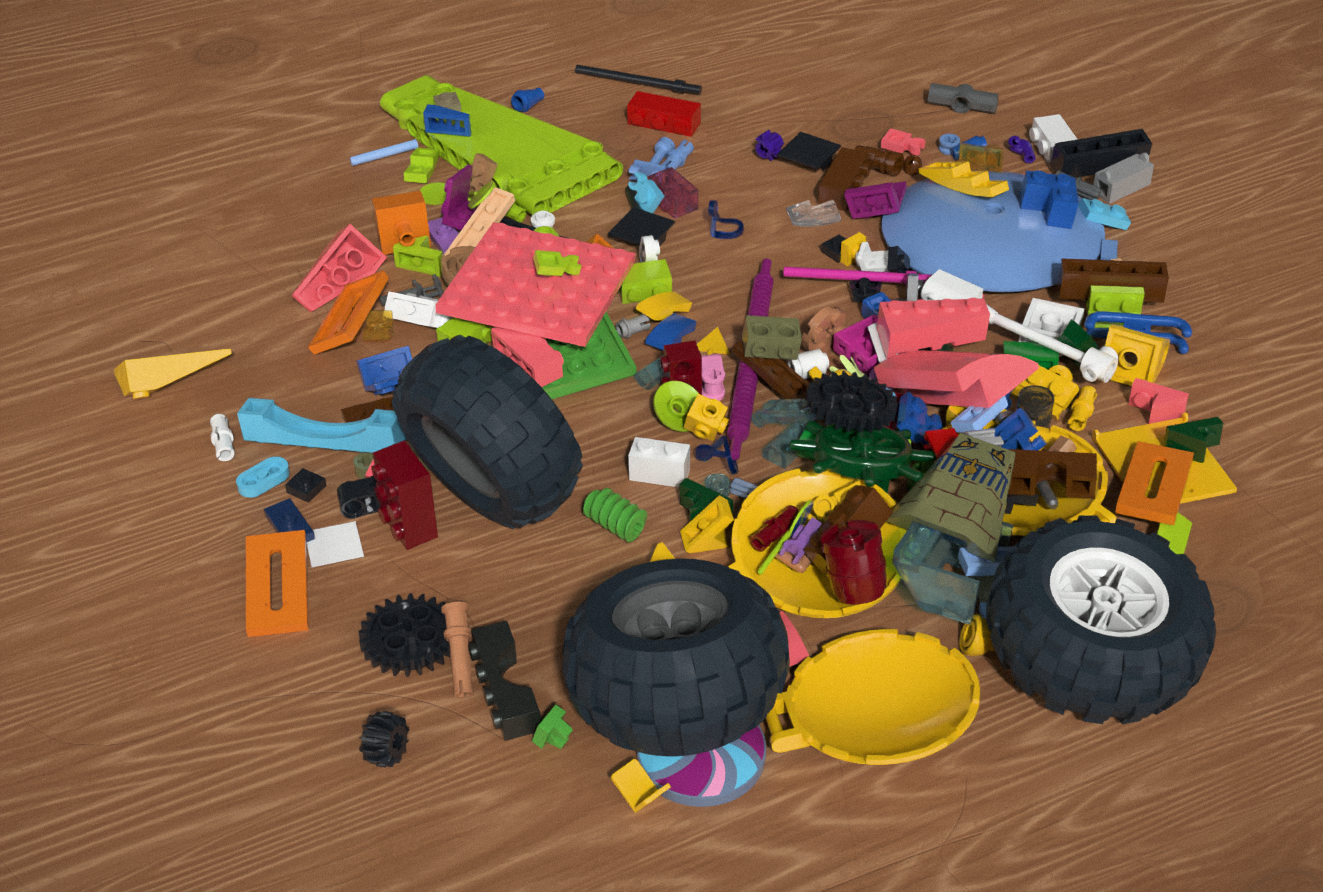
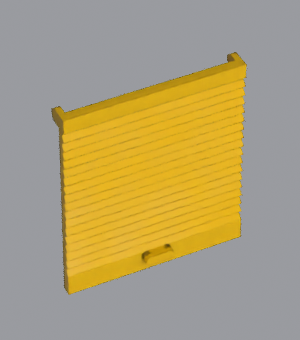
M1185 412L1182 413L1181 418L1099 433L1098 429L1093 430L1092 440L1097 444L1102 454H1104V458L1106 457V460L1111 464V468L1116 472L1118 478L1124 483L1137 441L1163 446L1166 427L1188 422V414ZM1208 448L1206 449L1203 463L1192 462L1181 503L1236 493L1237 487ZM1157 461L1154 465L1145 494L1147 498L1153 499L1157 497L1166 463L1163 461Z

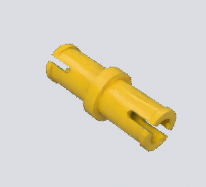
M1091 386L1082 387L1078 399L1072 404V415L1068 420V424H1071L1069 427L1072 430L1082 431L1086 427L1087 419L1093 414V403L1097 393H1095L1096 389Z

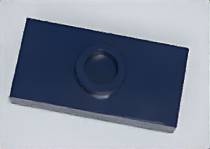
M290 498L264 508L265 517L276 533L305 530L306 543L315 539L314 531Z

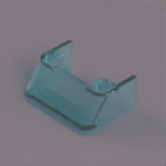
M913 521L894 549L892 559L894 567L920 608L926 612L936 613L970 625L973 619L980 581L942 569L945 563L962 568L958 554L960 548L967 547V542ZM1002 522L998 547H1009L1014 525Z

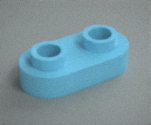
M270 457L244 471L236 479L239 494L244 497L254 498L282 483L290 474L288 462L282 457Z

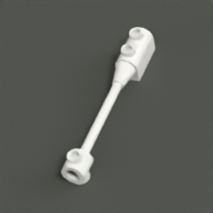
M939 269L925 282L921 292V299H982L983 288ZM987 305L990 312L989 324H996L1080 362V371L1087 381L1093 382L1098 379L1107 383L1114 375L1118 365V355L1113 348L1103 346L1098 350L1091 347L1084 353L1006 318Z

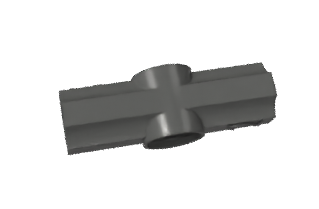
M931 83L927 102L929 104L952 107L958 113H966L972 110L995 114L999 94L974 90L968 84L953 87Z

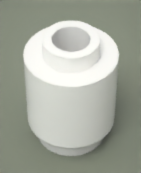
M820 349L799 353L797 360L788 359V366L803 379L812 378L809 375V371L815 366L822 373L826 374V369L829 368V359L826 353H822Z

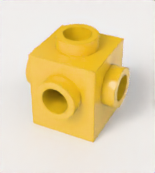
M698 394L687 414L683 428L693 432L701 439L714 441L717 433L723 434L727 427L729 419L725 418L728 407L716 399H709Z

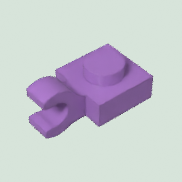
M812 517L806 526L800 524L791 538L793 540L784 542L779 555L783 556L785 552H790L795 556L792 563L794 565L798 564L804 555L803 549L810 542V538L818 531L822 523Z

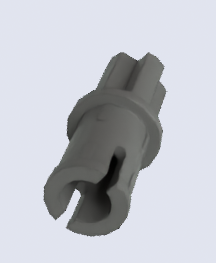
M1058 170L1055 175L1065 174V173H1063L1062 171ZM1082 177L1075 178L1078 195L1090 200L1099 198L1101 193L1099 187L1082 181Z

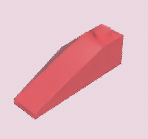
M349 224L340 230L326 246L291 296L309 312H312L339 296L346 284L374 274L387 257L356 228Z

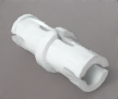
M216 414L210 419V425L212 426L211 442L216 448V457H219L220 461H229L234 457L232 447L233 433L229 429L228 418H225L226 416L223 414Z

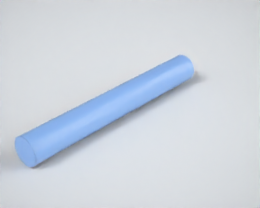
M414 139L350 157V163L352 166L410 151L416 149L418 143Z

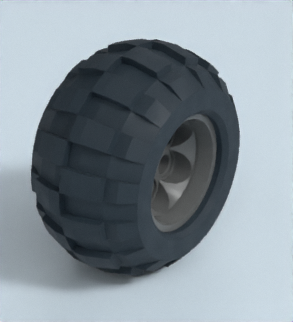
M666 559L648 562L626 569L607 579L586 596V600L578 606L574 617H570L566 627L562 650V668L565 685L569 691L572 703L586 724H591L598 734L608 738L616 746L643 754L667 757L688 756L708 752L734 742L746 732L756 728L774 707L777 694H782L790 665L787 630L778 608L775 607L768 592L753 579L741 575L737 570L718 563L698 559Z

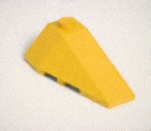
M231 349L125 360L114 369V373L124 396L133 395V399H144L150 397L149 393L155 392L208 367L232 353Z

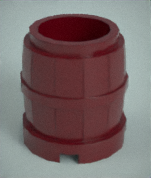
M867 520L847 521L848 527L840 529L838 524L832 525L823 531L820 538L822 550L826 558L827 577H829L834 596L840 602L849 605L865 604L877 600L883 595L887 586V565L881 546L883 542L881 530H878V525L875 522Z

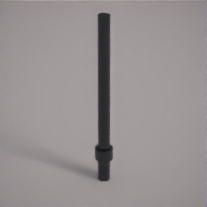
M578 64L575 67V73L670 89L674 93L683 94L687 92L700 95L702 91V86L688 84L686 81L679 79L671 81Z

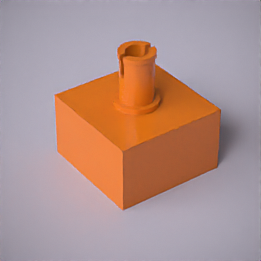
M421 190L372 198L378 242L384 255L393 254V246L395 244L401 243L403 246H411L414 244L415 238L422 236L429 237L431 247L426 204Z

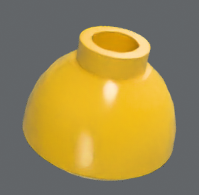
M979 614L969 617L962 628L959 646L962 654L965 656L975 657L983 655L989 650L995 651L990 638L992 630L988 629L986 618Z

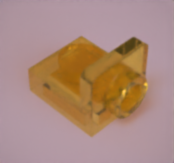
M370 310L366 317L367 326L363 329V340H389L394 336L393 311Z

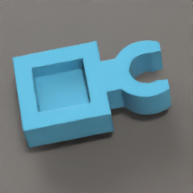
M635 172L638 181H629V188L637 191L634 198L640 207L645 211L654 213L665 196L653 180H648L644 173Z

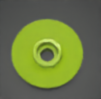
M666 382L658 388L654 395L653 405L655 413L668 428L679 432H688L689 430L683 427L687 414L699 393L692 386L684 382Z

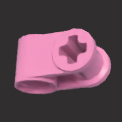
M719 353L703 355L702 395L709 399L720 401L725 396L723 385L725 371L721 355Z

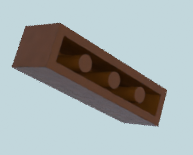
M1061 258L1058 278L1059 299L1088 300L1091 285L1143 287V302L1164 303L1169 279L1166 262Z

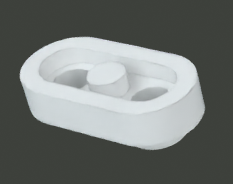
M652 235L641 237L639 247L640 263L658 260L657 255H660L658 240H654Z

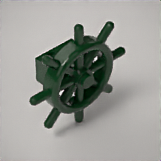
M808 421L805 427L807 431L816 435L815 441L792 439L789 442V448L793 451L813 452L814 458L817 461L812 466L814 473L820 474L830 470L846 477L864 480V484L867 487H873L876 484L887 494L890 479L904 476L914 482H918L923 477L922 472L910 467L911 461L935 462L937 459L933 451L912 449L908 441L912 434L908 429L896 432L883 427L881 431L873 428V433L868 432L866 429H862V432H857L856 429H851L850 432H847L845 427L836 430L835 424L823 426L814 421Z

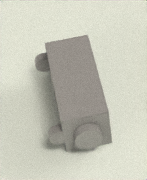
M1147 153L1135 154L1096 172L1094 186L1101 189L1099 198L1110 204L1150 185L1154 164L1149 162V155Z

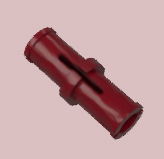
M788 505L777 516L767 519L763 528L750 537L753 548L762 552L775 540L781 539L792 526L799 510L793 505Z

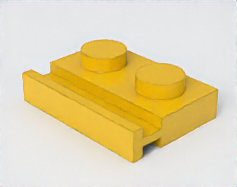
M1038 365L1039 369L1021 382L1011 392V395L1016 400L1058 421L1062 411L1066 410L1078 393L1079 387L1077 384Z

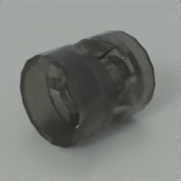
M1037 385L1026 386L1021 389L1018 394L1017 410L1021 407L1026 411L1030 419L1036 421L1035 426L1050 428L1054 406L1052 391Z

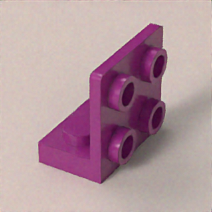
M466 165L451 178L447 179L444 187L446 199L441 208V214H443L442 224L462 230L479 207V205L472 209L468 207L473 166Z
M905 181L846 189L844 195L852 219H866L875 215H890L899 212L907 184Z

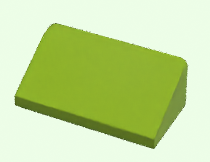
M1178 513L1174 526L1160 523L1157 534L1170 541V550L1175 554H1184L1192 522Z

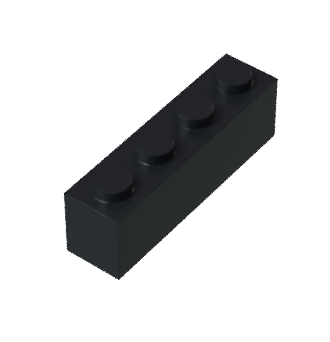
M1143 129L1055 143L1050 165L1055 174L1060 170L1073 177L1093 175L1135 154L1147 153L1149 155L1152 142Z

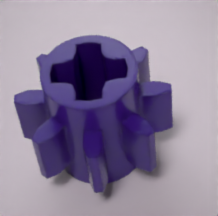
M767 130L756 138L758 143L755 148L760 157L768 158L772 161L778 157L777 154L782 150L781 147L784 142L778 133H771L770 130Z

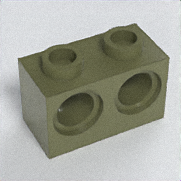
M745 316L742 332L744 357L798 359L802 341L799 319Z

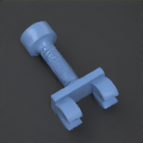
M662 137L655 145L656 153L650 162L635 159L628 172L632 173L629 180L638 181L635 172H641L647 177L654 178L655 184L661 186L666 178V167L659 164L663 158H667L671 150L675 149L674 142L667 137Z

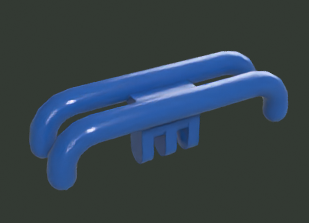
M1097 311L1087 316L1084 323L1085 328L1088 330L1086 332L1092 339L1107 338L1109 328H1094L1095 323H1123L1125 328L1170 339V344L1176 345L1180 354H1186L1189 351L1188 343L1183 337H1191L1192 328L1187 321L1178 317ZM1151 325L1175 327L1181 331L1183 337L1173 333L1151 332Z

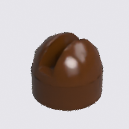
M913 154L907 156L904 160L903 171L909 175L920 174L919 168L922 167L921 158L915 157Z

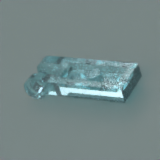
M805 399L769 400L763 405L762 410H757L752 414V422L759 428L764 427L767 423H781V425L801 423L805 425L808 421H814L817 414L809 413L810 408L806 407L807 401Z

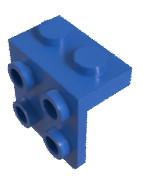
M409 346L356 360L365 391H373L374 395L388 393L396 389L395 385L399 384L397 380L403 368L412 360Z

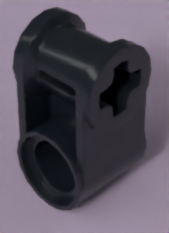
M374 476L355 481H346L339 485L337 497L341 513L344 517L355 519L378 512L381 504L375 494L377 481Z

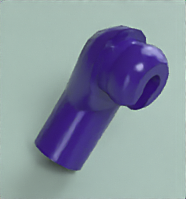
M1019 136L1009 138L1008 145L1012 152L1022 155L1026 163H1033L1036 157L1029 141L1020 139Z

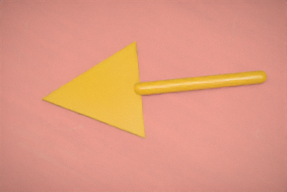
M718 327L697 343L699 351L707 352V355L712 353L730 355Z

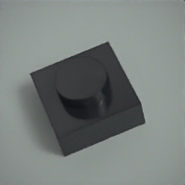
M838 234L821 244V252L839 263L841 260V242L846 240V238Z
M899 246L888 247L887 270L894 273H906L910 268L909 256Z
M304 468L285 484L286 493L308 503L326 487L324 477Z

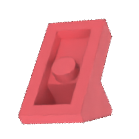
M1135 378L1128 405L1151 411L1149 424L1181 418L1182 413H1185L1189 394Z

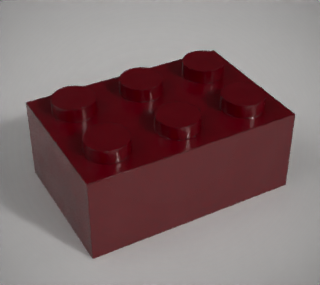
M404 440L373 452L374 465L371 466V470L378 485L375 487V494L381 504V507L378 508V514L383 524L388 523L395 541H401L405 549L409 550L438 538L430 473Z

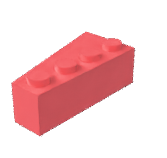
M984 298L953 300L920 299L916 301L893 300L890 302H880L876 328L886 359L898 353L918 351V349L930 347L932 351L942 349V346L947 343L958 346L986 340L990 312Z

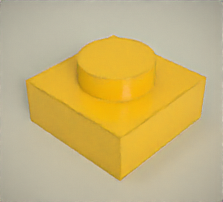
M859 232L841 242V263L849 266L856 262V253L859 252L862 242H866L865 235Z

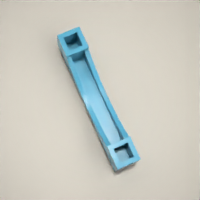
M248 398L237 413L244 440L256 441L258 443L267 442L307 446L309 448L318 447L373 453L407 439L395 412L391 410L375 409L371 417L356 422L328 423L292 414L275 405L274 400Z

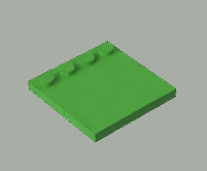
M605 312L586 347L544 338L548 345L561 353L564 360L562 365L563 377L542 387L551 399L637 375L636 365L607 312Z

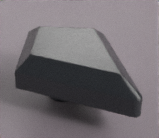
M865 277L861 278L860 281H850L849 288L853 302H862L865 298L880 293L883 282H872Z

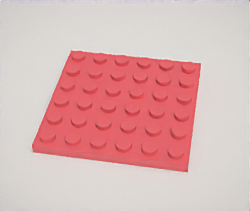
M493 222L436 303V313L586 347L635 263V253L624 249L605 247L596 243H586L574 238L568 239L554 236L550 233H540L527 228H517L504 223ZM535 250L560 252L562 257L568 255L579 256L578 264L582 266L580 274L571 275L566 272L563 273V276L537 274L533 260Z

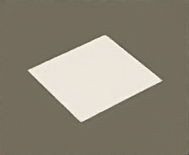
M356 521L313 530L315 539L307 542L312 567L364 557Z

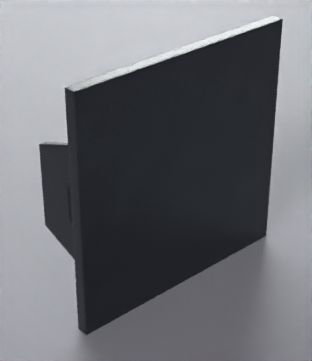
M800 131L777 156L816 170L821 167L822 171H824L831 164L833 154L841 145Z
M633 207L610 230L608 235L640 246L641 237L652 235L654 240H658L660 247L666 240L667 231L675 224V221Z

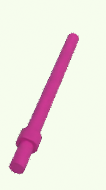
M784 266V277L860 281L861 278L865 277L872 282L905 283V286H907V273H917V271L894 273ZM918 274V280H923V284H925L932 275Z

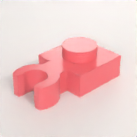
M890 128L881 140V148L900 153L907 150L913 155H920L921 149L925 148V139L912 138L910 133Z

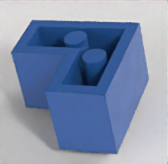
M1039 170L1034 172L1026 171L1019 195L1021 209L1045 211L1047 226L1072 229L1079 204L1075 177H1070L1067 174H1048Z

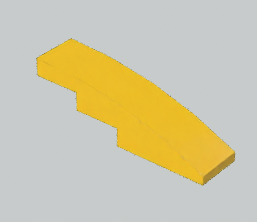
M969 161L933 162L919 168L920 174L937 184L973 196L994 197L1009 190L1007 180H990L988 171H971Z

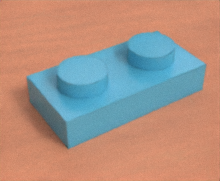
M1082 198L1078 204L1085 218L1093 222L1127 230L1131 224L1126 210L1119 205L1114 204L1112 206L1104 204L1097 199L1089 200Z

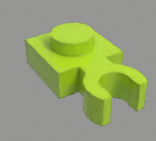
M535 250L533 257L537 274L563 276L564 272L571 275H579L582 267L581 264H578L579 256L577 255L562 257L560 252Z

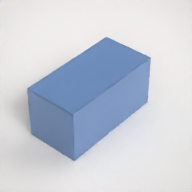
M1102 239L1099 260L1117 259L1118 241Z

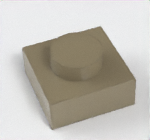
M444 92L433 96L434 105L461 112V103L456 92Z

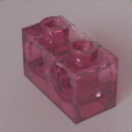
M670 167L648 176V180H653L665 196L659 206L674 219L698 210V189L674 168Z

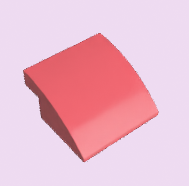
M921 350L895 355L873 368L879 384H886V387L902 388L904 394L909 391L915 398L919 397L925 404L989 408L1038 370L1039 366L1033 360L1010 354Z

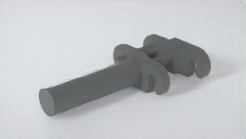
M434 274L432 275L434 286L423 288L416 280H412L413 288L395 293L403 295L413 293L417 294L418 297L422 295L426 297L438 296L440 298L444 290H442L441 281L438 276ZM435 289L433 292L426 293V291ZM388 294L379 297L381 306L386 305Z

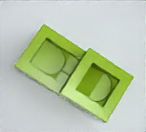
M417 147L410 155L411 164L404 171V181L427 183L436 167L440 150Z

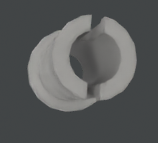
M642 314L628 320L620 319L615 327L620 338L628 339L632 334L649 330L650 323H643L649 321V318Z

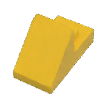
M719 495L680 530L686 552L696 553L729 547L725 528L734 518L727 499Z

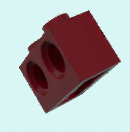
M696 341L664 345V356L660 357V366L664 377L660 378V384L663 385L669 381H681L692 386L702 395V356Z

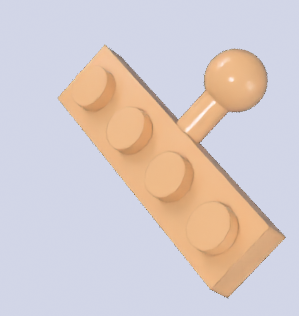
M494 187L445 252V256L450 254V249L455 247H476L493 222L500 223L515 202L514 194Z

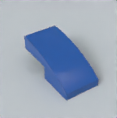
M673 313L652 330L646 338L645 344L664 350V345L681 343L682 336L695 331L697 321Z

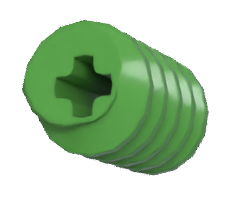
M610 488L592 491L587 496L583 507V513L586 517L593 519L594 522L601 524L603 528L609 529L611 533L618 535L619 538L626 540L628 543L633 542L639 537L648 515L646 510L639 509L636 504H630L628 499H622L620 494L614 493Z

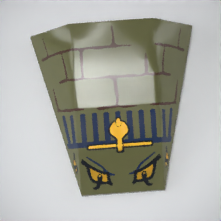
M960 433L923 477L892 510V515L886 522L913 531L917 523L966 541L968 553L996 563L997 548L1002 531L1015 452Z

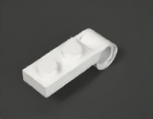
M388 292L383 317L432 328H438L453 318L436 313V303L438 301L394 292Z

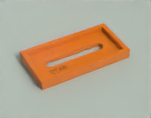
M384 270L344 286L308 346L313 355L353 341L389 279Z
M1137 441L1117 501L1115 513L1174 526L1193 462L1194 452ZM1157 461H1163L1166 463L1157 497L1153 499L1147 498L1145 494L1154 465Z
M305 530L246 536L247 636L254 637L309 630ZM273 553L282 554L283 605L277 611L271 609L270 557Z

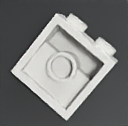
M1033 298L1022 325L1057 340L1071 319L1078 325L1081 324L1084 309ZM1019 336V342H1034Z

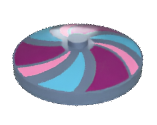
M758 725L734 742L708 752L671 757L637 752V761L658 790L667 783L670 784L671 787L661 794L666 799L687 806H716L739 798L757 783L766 762V741L760 725Z

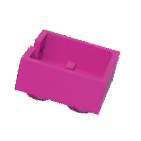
M875 314L834 334L833 350L840 356L844 355L849 361H851L850 357L852 356L858 369L868 375V377L870 371L874 369L873 367L880 364L868 326L877 323L878 316Z

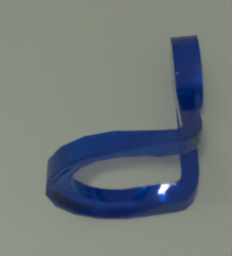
M710 200L708 213L709 216H712L711 235L714 238L733 239L742 235L744 232L742 221L734 218H721L717 212L718 202ZM716 221L736 224L739 228L734 232L716 231Z
M723 435L711 446L702 444L696 447L695 456L698 460L708 461L713 456L723 457L727 459L731 473L733 475L739 473L737 461L732 460L726 435ZM724 443L725 451L717 450Z

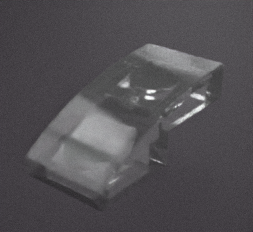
M809 200L786 207L793 226L814 227L842 221L834 200L811 207Z

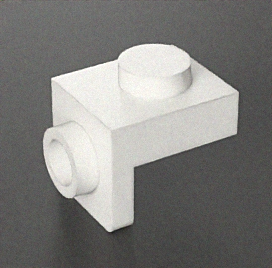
M862 242L859 252L856 253V263L858 267H861L862 271L889 272L887 270L888 250L871 252L868 242Z

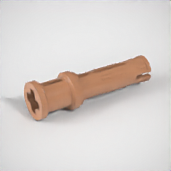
M450 602L443 605L441 610L446 620L444 638L450 644L454 697L465 698V693H467V697H471L474 695L468 647V640L472 635L471 628L468 627L467 623L469 604L466 602Z

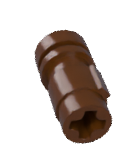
M857 145L854 149L869 153L868 162L871 163L872 169H879L880 172L893 176H898L902 170L904 155L900 152L892 150L882 151L878 148Z

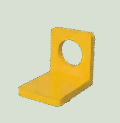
M636 759L630 761L610 777L635 813L671 787L667 783L658 790Z

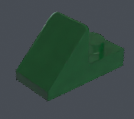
M1218 416L1167 426L1163 446L1194 452L1193 461L1203 463L1207 447L1220 445L1224 423Z
M685 478L679 484L680 505L690 510V521L719 495L728 500L733 515L732 499L688 478Z

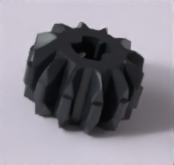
M377 711L375 715H369L367 724L362 725V736L359 737L362 740L359 751L363 753V760L378 767H393L395 763H400L402 754L407 752L406 743L410 740L407 739L409 727L406 726V720L388 711Z

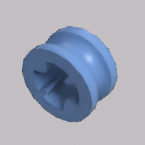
M954 134L942 135L939 140V151L945 155H953L952 147L960 144V138Z

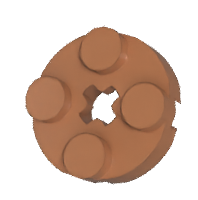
M828 306L815 314L808 323V326L811 327L808 335L805 333L802 335V346L807 351L820 349L822 353L827 354L829 348L834 345V334L846 328L847 315L837 306H834V309Z

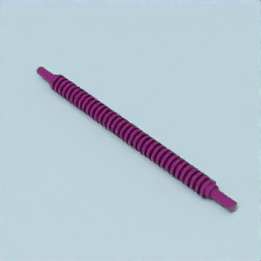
M768 258L762 260L760 273L755 276L748 309L749 316L768 317L774 280L770 275L772 261ZM741 359L739 361L727 435L731 440L729 458L732 460L739 459L742 443L749 436L758 383V374Z

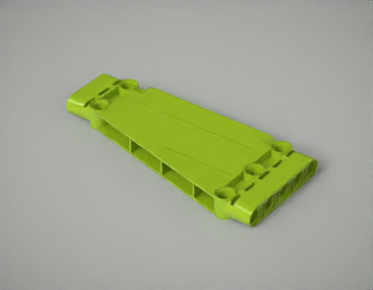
M429 75L422 76L388 91L380 100L381 108L398 120L400 128L408 130L412 137L429 149H439V156L458 170L463 169L466 165L472 166L476 153L484 154L496 162L498 165L492 179L496 183L495 187L514 194L515 202L513 204L526 209V212L530 215H534L542 210L552 213L616 181L623 173V164L604 152L601 143L454 87L452 84L440 83ZM444 92H456L461 103V112L470 114V137L425 132L423 112L428 104L434 105L433 96ZM460 121V127L464 128V121Z

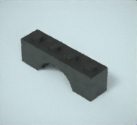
M504 621L471 629L473 642L468 643L471 660H477L479 664L475 665L479 683H485L486 685L483 688L487 707L493 706L494 711H491V717L495 730L501 729L504 741L534 734L541 723V718L532 688L513 685L502 677L510 667L517 664L515 641L508 622Z

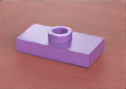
M442 217L429 221L428 226L430 239L438 250L444 254L459 233L455 228L442 224Z

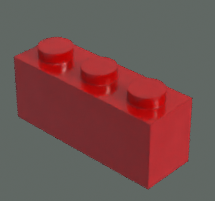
M637 91L627 104L628 124L692 137L701 123V103Z

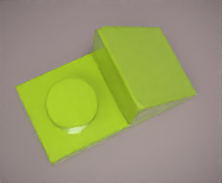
M428 236L415 238V242L411 246H403L401 243L393 246L395 267L430 275L436 274V276L441 277L443 252L430 249Z

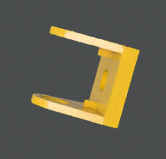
M1112 324L1109 327L1105 346L1111 347L1116 351L1118 365L1110 380L1132 386L1135 378L1155 383L1166 360L1170 339ZM1124 353H1135L1138 362L1135 364L1128 363L1124 358Z

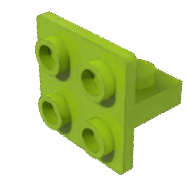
M1091 285L1089 299L1085 300L1087 316L1097 311L1141 314L1144 288ZM1097 322L1094 328H1109L1112 324L1123 326V323Z

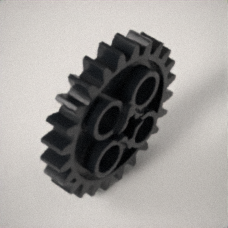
M832 371L831 376L823 373L821 378L815 377L814 382L809 383L805 400L807 401L806 407L810 408L809 413L817 414V420L825 419L826 426L833 423L836 430L845 427L847 432H850L851 429H856L857 432H862V429H866L868 432L873 433V428L881 431L883 425L889 427L890 421L894 422L898 407L896 402L897 396H892L893 390H886V384L878 385V379L868 380V375L866 374L858 377L856 372H853L851 376L845 371H842L841 375Z
M409 593L407 600H403L400 595H397L396 602L394 603L385 599L386 606L384 608L375 605V614L367 613V621H361L362 630L358 631L361 652H364L365 660H371L373 668L380 665L381 673L392 669L393 676H397L400 671H404L406 677L410 676L411 670H416L419 675H422V668L424 667L434 671L433 663L445 664L444 656L451 657L450 644L444 638L446 620L441 610V607L446 603L442 602L437 605L436 597L425 601L424 594H421L417 600L413 598L412 593Z

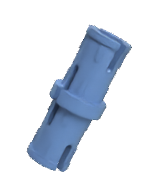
M688 140L681 141L676 149L668 153L667 159L661 164L666 167V171L669 170L666 177H670L678 167L683 166L688 155L693 152L694 146L691 142L685 146Z

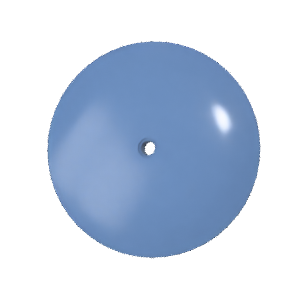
M971 170L988 171L990 180H1007L1009 190L994 197L973 196L954 191L927 178L907 187L899 212L890 215L883 214L882 233L887 246H899L909 256L910 268L921 274L933 275L940 269L983 288V291L992 292L1026 291L1058 284L1061 258L1097 260L1101 254L1102 239H1105L1103 224L1086 219L1079 207L1076 211L1072 229L1047 226L1045 211L1026 210L1020 207L1019 195L1025 174L998 170ZM1078 196V203H1080L1082 199L1080 196Z

